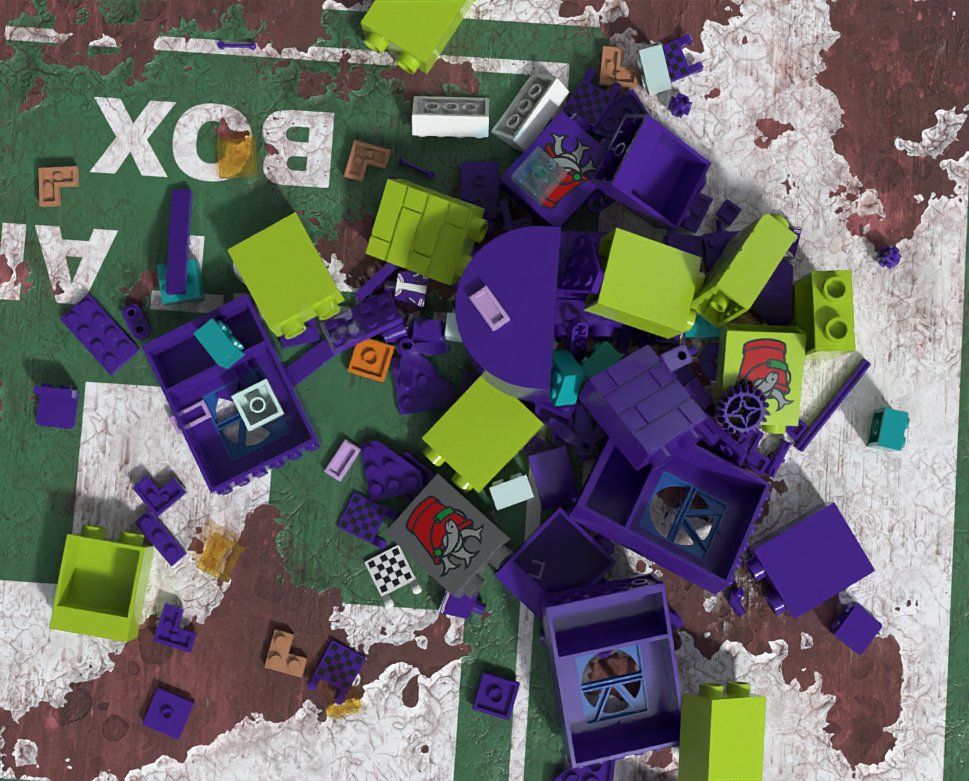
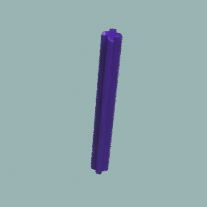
M861 359L812 421L808 429L794 444L795 449L800 452L805 450L871 366L869 361Z

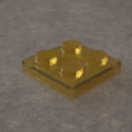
M255 137L217 140L220 179L258 176Z

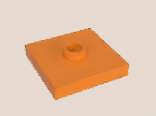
M371 338L356 344L347 372L384 383L395 346Z

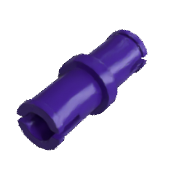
M782 438L780 439L774 453L770 455L771 461L764 471L765 474L775 478L781 463L785 462L784 458L792 443Z

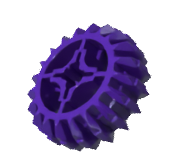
M737 383L736 389L729 386L730 392L722 391L725 397H718V401L721 404L715 405L716 409L719 410L715 412V415L720 417L718 419L719 424H723L722 428L724 430L729 428L730 434L736 431L737 436H740L742 431L745 436H748V430L756 433L755 427L758 426L761 429L762 425L760 422H767V419L763 416L769 415V411L766 410L769 407V403L765 402L767 397L762 395L761 389L756 390L755 385L749 388V385L744 383L743 388H741V385ZM743 396H751L756 399L757 403H747ZM736 398L735 404L729 406L731 401ZM742 404L746 408V410L744 409V412H742L743 416L739 411L741 410L740 408L742 407ZM753 413H756L751 420H749V416ZM728 416L739 417L741 423L732 422L728 419Z

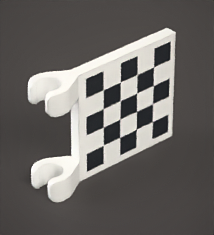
M399 545L364 562L386 608L394 606L389 593L408 583L414 594L422 591Z

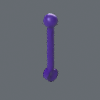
M219 41L217 47L220 50H223L225 47L255 50L256 44H224V42Z
M404 158L399 159L400 165H406L428 175L429 179L435 177L433 171L428 172L407 162Z

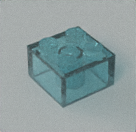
M537 146L512 174L511 180L541 206L566 178L567 171Z

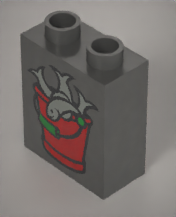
M439 474L430 481L385 532L452 596L461 598L464 594L469 599L473 598L486 583L481 577L484 571L490 565L496 569L500 568L512 554V551L507 547L512 540Z

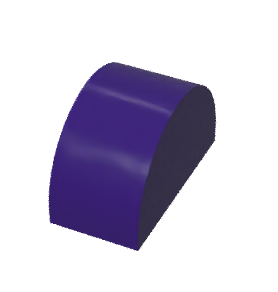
M523 227L496 237L480 249L464 270L457 289L455 304L456 322L469 360L486 382L502 393L514 398L527 401L549 402L561 251V227ZM484 286L488 287L510 318V321L494 332L469 299L471 295Z

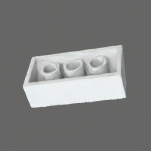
M533 71L491 132L514 149L524 152L543 131V128L553 117L569 91L558 78Z
M414 96L412 135L420 137H488L489 98Z

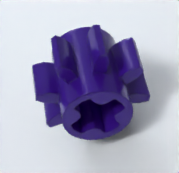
M678 93L676 98L671 96L667 109L671 110L672 116L682 118L684 114L689 115L692 102H689L688 96Z
M889 244L881 247L876 256L879 260L878 264L883 268L886 266L889 269L897 266L902 257L899 254L900 250L895 245L891 247Z

